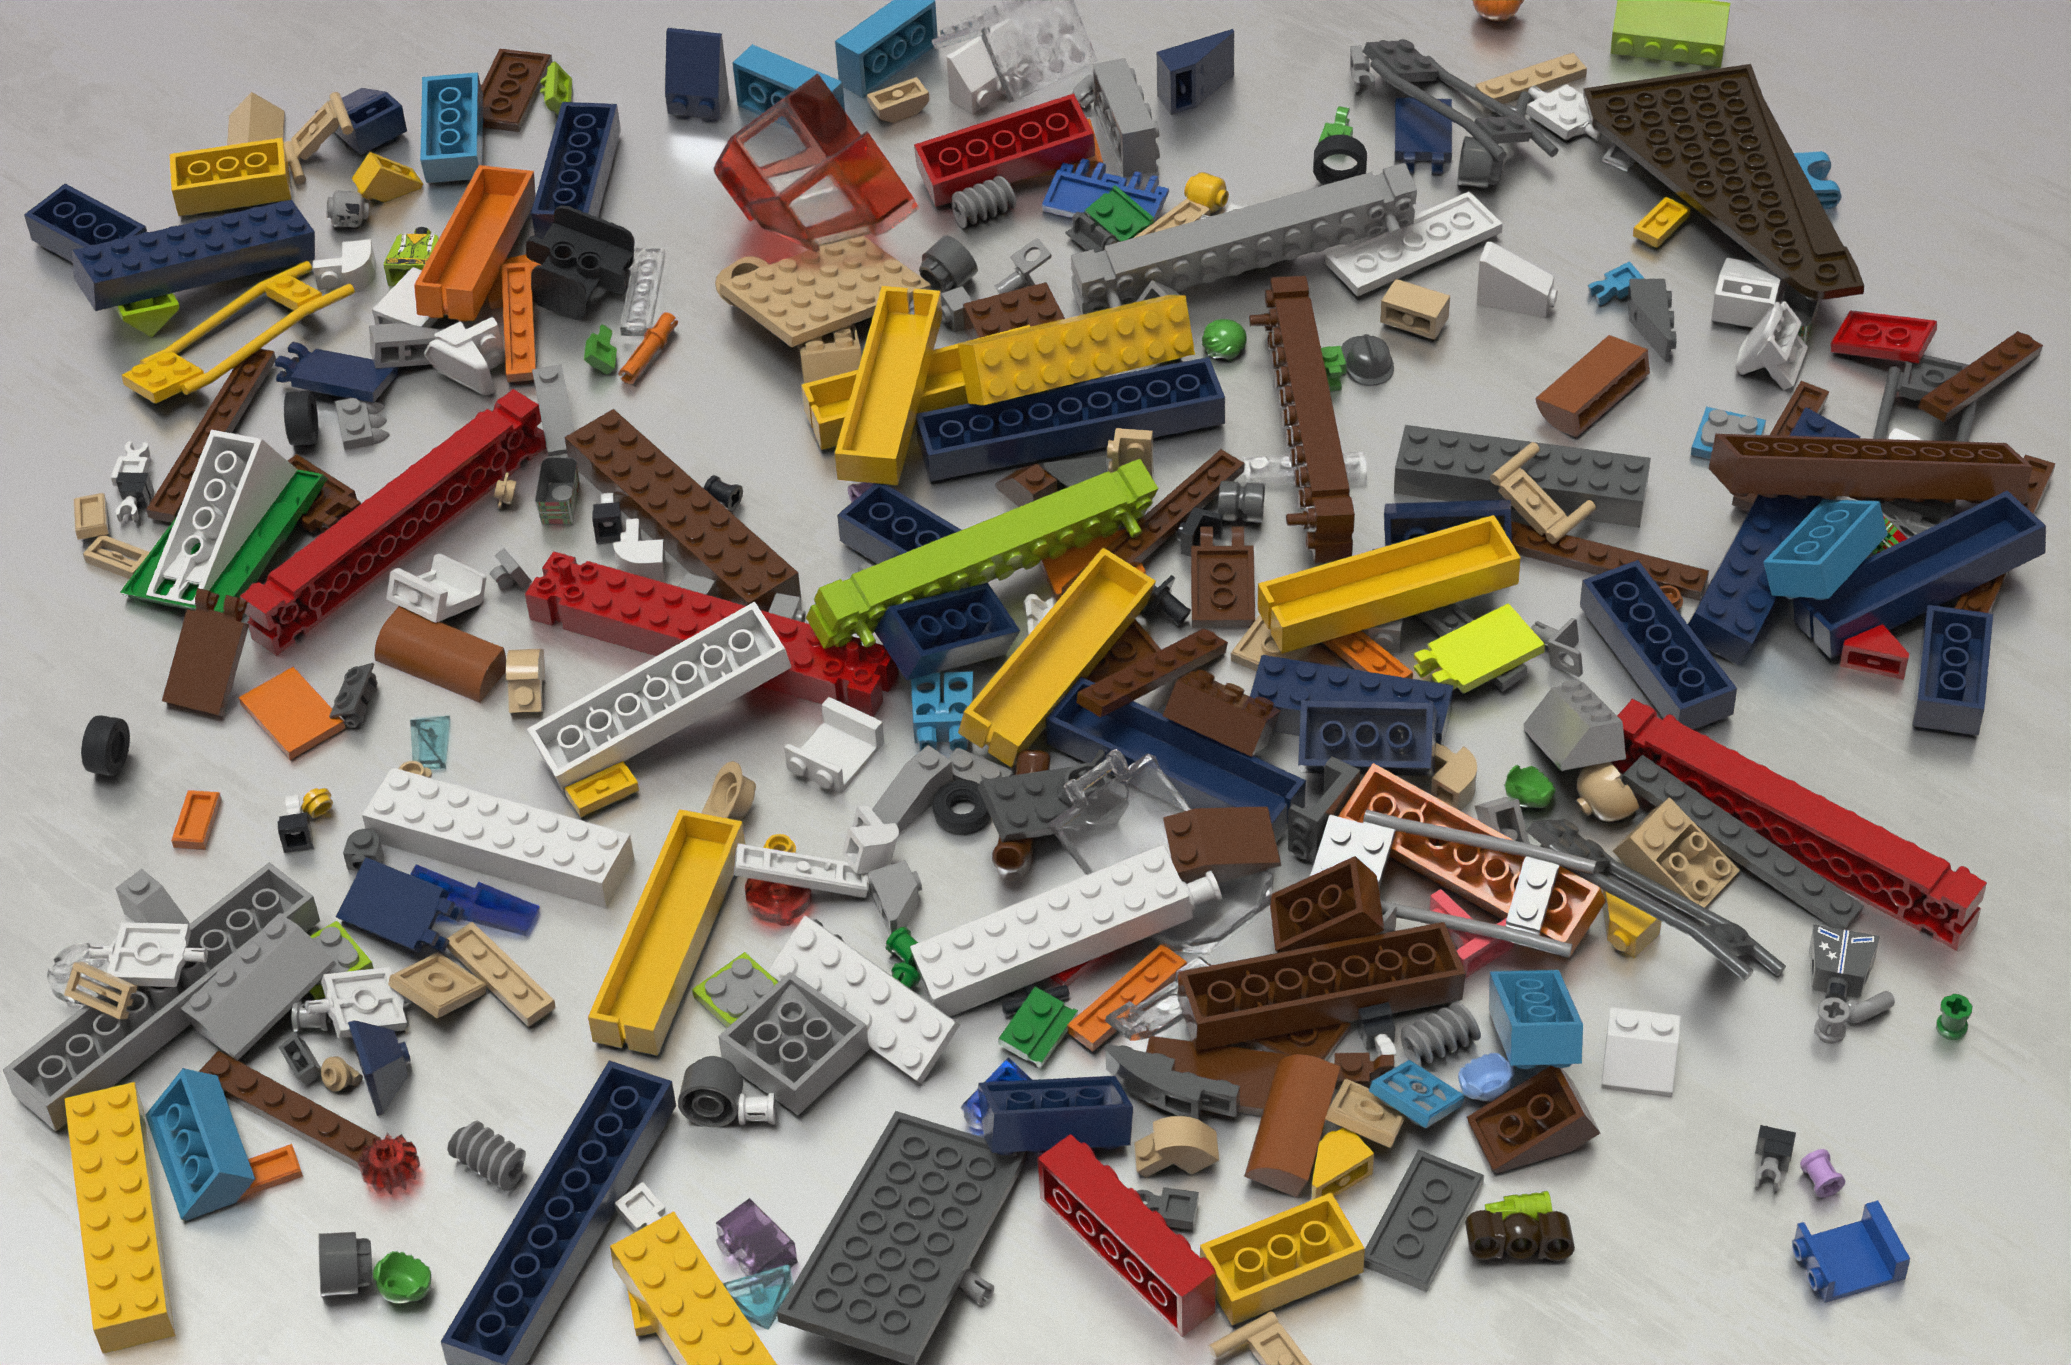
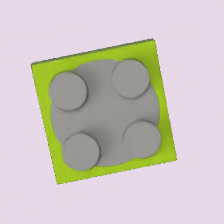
M338 921L331 923L310 936L336 963L327 974L374 969L372 961ZM322 979L307 992L313 1001L325 998L321 984Z
M743 952L694 987L692 993L699 1003L728 1028L776 985L778 981L746 952Z

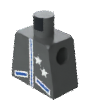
M1813 925L1809 947L1811 987L1815 991L1826 992L1825 999L1831 997L1839 998L1846 1003L1847 996L1861 997L1875 962L1880 936Z

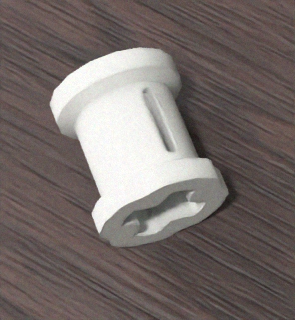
M1211 871L1206 872L1205 877L1188 884L1184 881L1182 882L1189 895L1192 911L1195 910L1196 905L1212 899L1216 901L1222 899L1219 886Z
M741 1093L738 1102L739 1124L745 1125L747 1121H768L769 1124H775V1093H769L768 1096L747 1097L745 1093Z

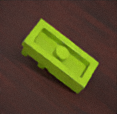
M554 61L547 67V76L540 81L544 86L540 92L544 96L548 109L558 115L562 102H571L572 78Z

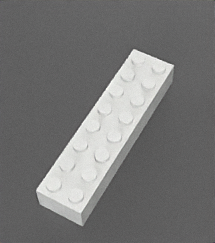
M753 602L527 728L543 760L564 795H566L565 787L630 759L790 669L791 664L783 644L757 604Z
M393 767L362 814L365 829L375 831L383 845L606 909L634 861L631 836L628 833Z
M1161 845L912 945L910 949L932 1005L951 1017L1193 919L1189 895L1164 845Z

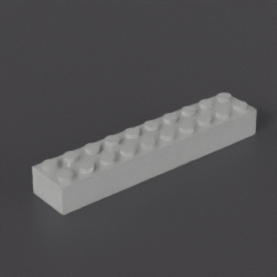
M267 863L189 924L191 935L188 948H207V962L187 961L181 969L177 987L138 986L136 993L131 994L130 998L134 1000L132 1006H127L126 1011L129 1012L127 1019L119 1020L88 1005L82 1007L3 1069L12 1094L52 1129L57 1131L67 1123L64 1098L111 1088L187 1028L191 1022L180 1008L279 913L299 925L305 932L319 923L320 918L314 896L273 864ZM112 986L108 987L109 989L114 990L120 994L122 993V991L117 988H114ZM99 994L96 997L116 1007L118 1006L119 1002Z

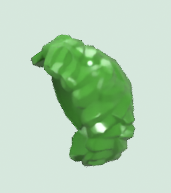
M1219 319L1209 323L1202 337V345L1205 347V352L1214 359L1222 357L1232 360L1247 343L1245 329L1230 319Z
M1515 765L1508 772L1504 784L1506 795L1510 798L1519 799L1520 807L1522 808L1546 807L1556 791L1553 783L1549 782V778L1544 777V773L1539 772L1533 766L1521 769L1519 765Z
M390 1252L381 1261H378L373 1270V1278L376 1281L380 1294L390 1302L403 1304L418 1301L426 1297L430 1290L432 1277L429 1266H426L420 1259H414L412 1255H406L404 1252Z

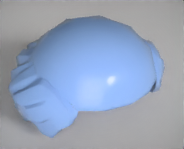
M1484 1054L1482 1057L1472 1059L1471 1063H1467L1465 1067L1460 1068L1458 1073L1462 1093L1469 1098L1492 1102L1509 1091L1515 1070L1513 1066H1510L1509 1061L1500 1054Z

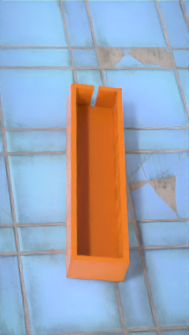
M478 166L414 284L417 315L430 318H443L444 315H448L450 319L475 321L501 270V264H504L533 207L536 197L534 171Z

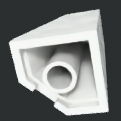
M1487 241L1479 260L1477 304L1546 318L1549 307L1555 306L1558 290L1553 289L1554 276L1493 242Z

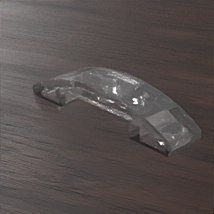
M1199 956L1177 970L1174 982L1138 1005H1134L1129 1001L1107 1015L1105 1022L1130 1041L1147 1039L1167 1030L1184 1019L1177 999L1178 972L1210 966L1211 964Z

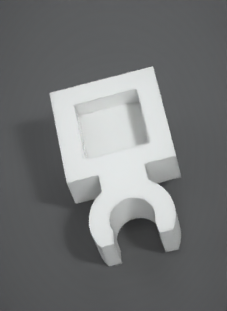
M132 441L126 443L125 451L127 456L117 457L111 475L113 486H117L118 472L148 473L150 450L147 442H143L142 447L138 450H134Z
M644 1182L615 1202V1209L635 1232L657 1221L666 1213L665 1206Z

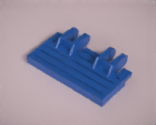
M1082 158L1075 174L1073 173L1074 165L1062 163L1060 170L1056 171L1042 203L1043 212L1072 218L1076 212H1085L1086 208L1104 193L1108 194L1112 191V187L1116 185L1153 216L1155 222L1169 194V188L1158 186L1159 177L1152 175L1145 190H1139L1143 174L1137 171L1134 172L1127 187V178L1105 173L1106 164L1104 163L1097 164L1091 178L1086 177L1090 168V161Z

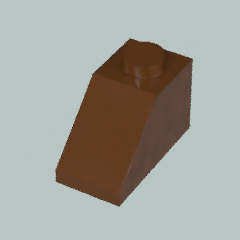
M1034 464L1016 470L995 483V487L1015 505L1020 507L1057 492V480L1040 465Z

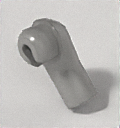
M1092 75L1084 78L1072 91V94L1074 93L1082 108H1087L1094 101V97L1089 94L1093 90Z
M1883 991L1860 1004L1855 999L1848 1000L1846 1002L1850 1009L1848 1021L1859 1024L1893 1007L1895 1003L1894 996L1889 991Z

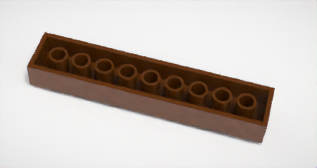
M615 409L610 410L564 437L567 455L577 461L578 472L602 494L613 493L614 502H620L621 511L630 519H639L640 528L653 540H663L664 550L689 573L715 580L718 598L744 606L755 602L760 610L769 612L776 593L801 598L799 573Z
M1715 433L1708 469L1727 488L1730 494L1738 497H1746L1748 494H1760L1769 498H1776L1778 495H1790L1795 498L1805 499L1808 495H1813L1831 500L1836 499L1837 496H1847L1855 500L1878 497L1885 501L1907 498L1914 502L1936 499L1944 503H1952L1954 500H1966L1970 503L1980 504L1983 500L1986 501L2005 491L2010 492L2018 501L2024 502L2033 467L2007 443Z

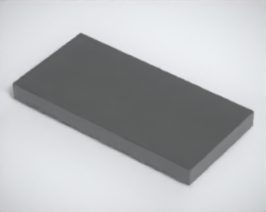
M1418 1149L1365 1248L1364 1267L1427 1292L1484 1183V1175Z

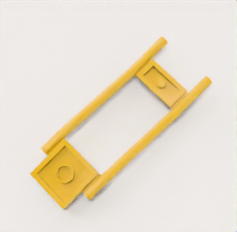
M305 261L256 284L167 348L140 360L139 365L134 366L132 370L121 375L123 384L155 404L182 391L185 395H188L219 379L304 317L355 293L354 287L349 283L322 296L320 291L296 279L312 271L311 264ZM264 293L273 300L294 310L205 374L203 369L177 355Z

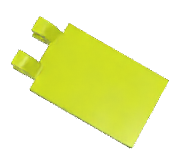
M1507 603L1428 643V650L1423 649L1414 653V658L1418 662L1414 666V671L1420 678H1423L1434 669L1440 667L1442 670L1433 673L1432 680L1435 683L1453 685V690L1459 688L1464 694L1544 653L1545 644L1511 605Z

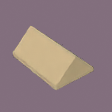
M251 92L229 115L227 146L283 138L284 142L285 111Z

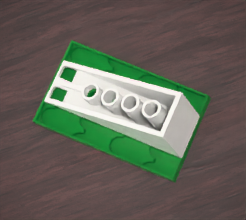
M211 430L177 517L120 593L125 597L134 598L138 601H148L163 606L196 611L195 596L197 588L219 594L214 611L224 613L223 606L226 595L240 598L252 583L257 582L279 545L286 541L301 515L307 513L328 478L323 474L296 469L263 439Z

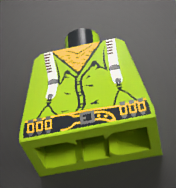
M418 227L415 229L414 234L397 235L383 264L388 286H395L412 267L419 270L423 269L439 240L436 234H431V231L426 227Z

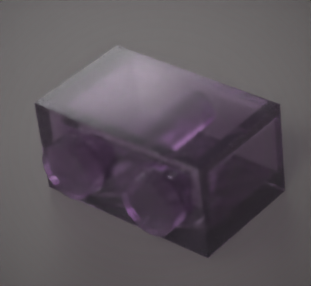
M750 1198L716 1222L718 1234L716 1243L719 1249L727 1257L732 1255L739 1262V1267L744 1275L750 1280L755 1278L763 1287H766L798 1263L795 1242Z

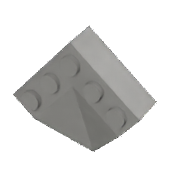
M791 972L784 976L718 1036L721 1057L729 1060L743 1077L767 1094L775 1093L776 1100L797 1115L803 1112L869 1050L867 1025Z

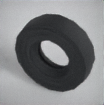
M960 779L940 787L934 796L933 813L937 823L944 830L956 834H967L976 832L989 821L991 816L977 788L979 783ZM962 799L970 800L975 804L973 811L966 814H956L950 809V806L953 802Z

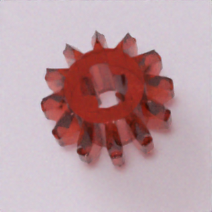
M387 1132L385 1139L378 1140L373 1137V1146H363L362 1157L359 1158L358 1166L360 1172H362L361 1176L367 1186L372 1185L376 1193L386 1188L387 1192L391 1195L396 1187L406 1190V1181H416V1171L420 1169L419 1156L412 1141L406 1142V1138L402 1134L392 1139V1136Z

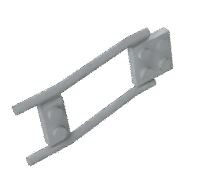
M1368 809L1365 812L1363 823L1329 815L1310 876L1356 856L1377 875L1378 887H1380L1396 831L1524 856L1525 859L1505 926L1381 900L1382 914L1384 915L1389 907L1393 905L1397 907V918L1425 924L1445 922L1446 927L1449 929L1501 939L1565 957L1570 956L1572 944L1543 937L1539 934L1543 926L1559 866L1594 874L1597 861L1529 843L1398 818Z

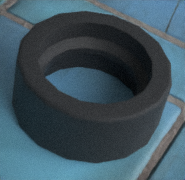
M1333 135L1326 137L1316 146L1314 150L1313 173L1322 185L1366 174L1367 151L1358 139L1348 135ZM1335 154H1344L1357 161V165L1347 170H1335L1324 164L1323 160Z

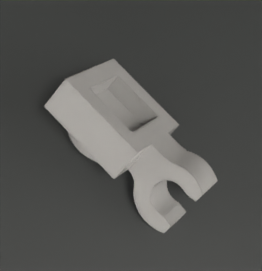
M1362 45L1350 46V71L1356 92L1359 91L1360 85L1368 84L1370 90L1375 88V76L1370 73L1369 57L1364 56Z

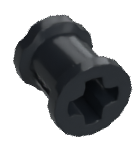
M712 475L704 485V489L718 502L723 504L727 510L734 511L739 506L743 497L741 485L727 484L722 482L721 478L716 475Z

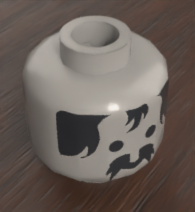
M338 190L334 192L333 197H328L326 218L331 220L334 227L358 229L362 220H368L369 203H363V197L359 192Z

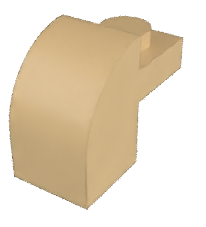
M544 649L508 650L506 680L508 681L509 713L543 712L542 682L545 681Z
M1436 743L1435 775L1432 777L1431 795L1462 811L1475 795L1476 759L1464 746L1455 754L1446 746Z
M1172 1116L1153 1122L1154 1132L1134 1143L1137 1173L1145 1178L1173 1163L1192 1175L1219 1161L1216 1131L1202 1121L1191 1117Z

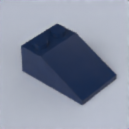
M667 28L665 98L668 114L716 120L722 119L730 99L722 33Z

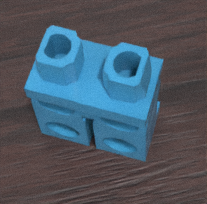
M973 671L944 673V703H942L940 673L911 679L915 743H918L920 751L927 745L937 750V742H949L950 749L953 751L956 747L966 751L969 740L960 735L958 731L964 711L974 700ZM956 681H962L967 684V688L950 689L949 686ZM928 682L933 684L935 689L918 690L917 687L922 683Z

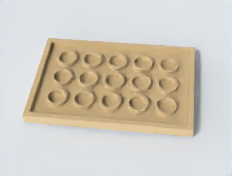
M858 232L721 282L720 294L789 346L794 347L872 317L881 286L908 288L909 302H911L914 289L931 290V284Z

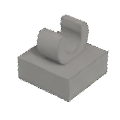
M505 548L494 555L502 565L492 569L489 574L503 591L509 589L513 585L514 580L522 589L532 582Z

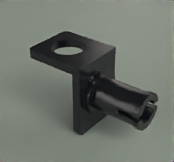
M1173 575L1166 579L1158 588L1154 585L1148 604L1141 612L1147 617L1154 609L1159 607L1177 625H1180L1189 616L1191 609L1187 608L1171 594V587L1175 581Z

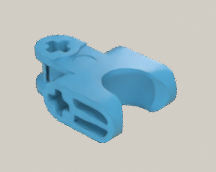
M1822 151L1794 153L1823 209L1836 207L1842 198L1839 186L1832 180H1822L1826 178L1831 169L1829 156Z

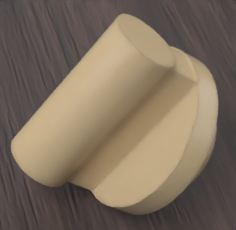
M338 1056L327 1058L321 1067L322 1081L331 1091L343 1090L348 1085L357 1086L363 1079L362 1074Z

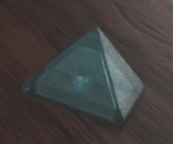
M450 715L416 717L410 720L412 761L420 762L424 768H446Z
M785 1265L723 1283V1285L749 1322L769 1330L778 1316L779 1308L793 1286L790 1265Z

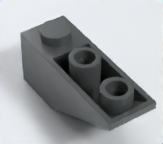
M1629 279L1627 297L1629 321L1665 362H1669L1671 349H1676L1677 344L1676 331H1671L1674 328V311H1669L1672 307V291L1666 290L1665 279Z

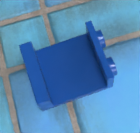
M1878 1200L1865 1204L1861 1221L1811 1235L1805 1222L1798 1223L1795 1239L1792 1240V1250L1796 1259L1803 1261L1807 1269L1810 1286L1814 1291L1818 1290L1824 1303L1906 1279L1910 1257Z

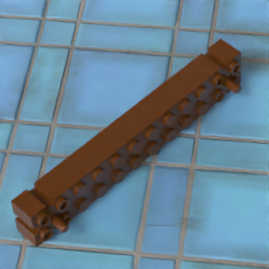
M1306 276L1273 277L1270 280V290H1265L1266 308H1269V312L1250 315L1249 325L1250 327L1264 326L1265 331H1270L1267 336L1268 349L1274 350L1271 351L1272 369H1277L1275 370L1276 388H1281L1278 392L1279 407L1285 408L1282 410V422L1284 428H1289L1286 429L1287 448L1292 447L1290 449L1291 468L1296 467V470H1294L1295 488H1300L1297 494L1299 509H1304L1302 513L1287 514L1286 525L1302 526L1303 530L1308 529L1305 535L1307 551H1312L1314 563L1334 562L1352 556V533H1354L1355 512L1352 497L1349 495L1350 488L1311 298H1309L1308 282Z

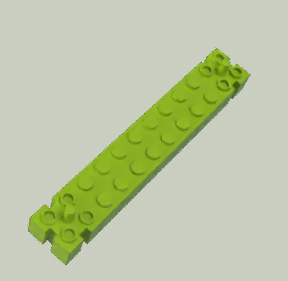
M1137 459L1120 466L1115 472L1110 473L1107 471L856 572L847 580L842 581L839 579L819 587L814 598L816 604L810 607L806 619L824 649L834 645L836 647L846 645L853 639V634L859 636L865 647H871L876 643V639L873 636L874 630L890 606L988 583L994 579L1004 580L1010 577L1016 570L1021 568L1025 570L1031 569L1038 565L1041 560L1048 557L1051 559L1058 558L1067 549L1075 546L1082 548L1099 536L1103 538L1109 537L1119 529V525L1121 527L1125 526L1132 538L1139 536L1142 530L1137 521L1144 517L1145 512L1152 505V500L1159 488L1141 459Z

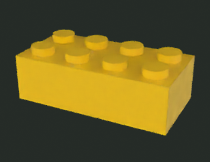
M283 138L169 154L171 191L178 216L292 200L289 164Z
M1332 1193L1200 1245V1258L1205 1257L1215 1268V1297L1232 1326L1364 1272L1365 1247Z

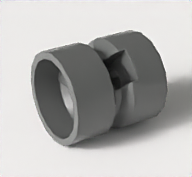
M1221 481L1218 513L1223 516V520L1236 521L1238 517H1242L1244 522L1262 523L1265 484L1247 482L1244 487H1241L1239 482Z

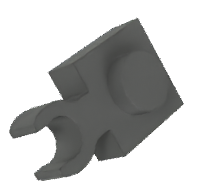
M1163 1187L1162 1195L1158 1196L1148 1190L1137 1191L1142 1201L1148 1203L1146 1206L1151 1211H1157L1162 1215L1168 1227L1193 1230L1199 1202V1192Z

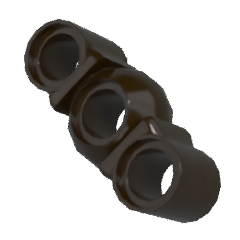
M1479 1210L1471 1213L1465 1220L1469 1250L1472 1256L1477 1259L1502 1258L1503 1251L1511 1257L1523 1259L1532 1256L1537 1251L1538 1259L1546 1257L1550 1260L1558 1261L1568 1258L1575 1250L1569 1217L1562 1212L1553 1211L1546 1214L1537 1212L1536 1219L1527 1213L1514 1212L1503 1219L1502 1212L1492 1213L1486 1210Z

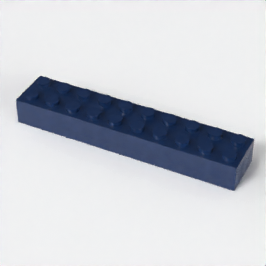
M1209 357L1087 380L987 405L964 404L917 413V441L930 481L1107 447L1109 440L1114 441L1116 428L1153 431L1154 438L1225 424V396Z
M1805 407L1789 436L1861 437ZM1757 494L1688 622L1690 628L1707 649L1738 666L1740 665L1777 596L1771 595L1763 562L1825 498L1808 495L1805 499L1795 498L1790 495H1778L1776 498H1769Z
M610 1060L608 1061L440 1341L447 1365L527 1364L616 1211L615 1202L626 1194L676 1107V1100L672 1081Z

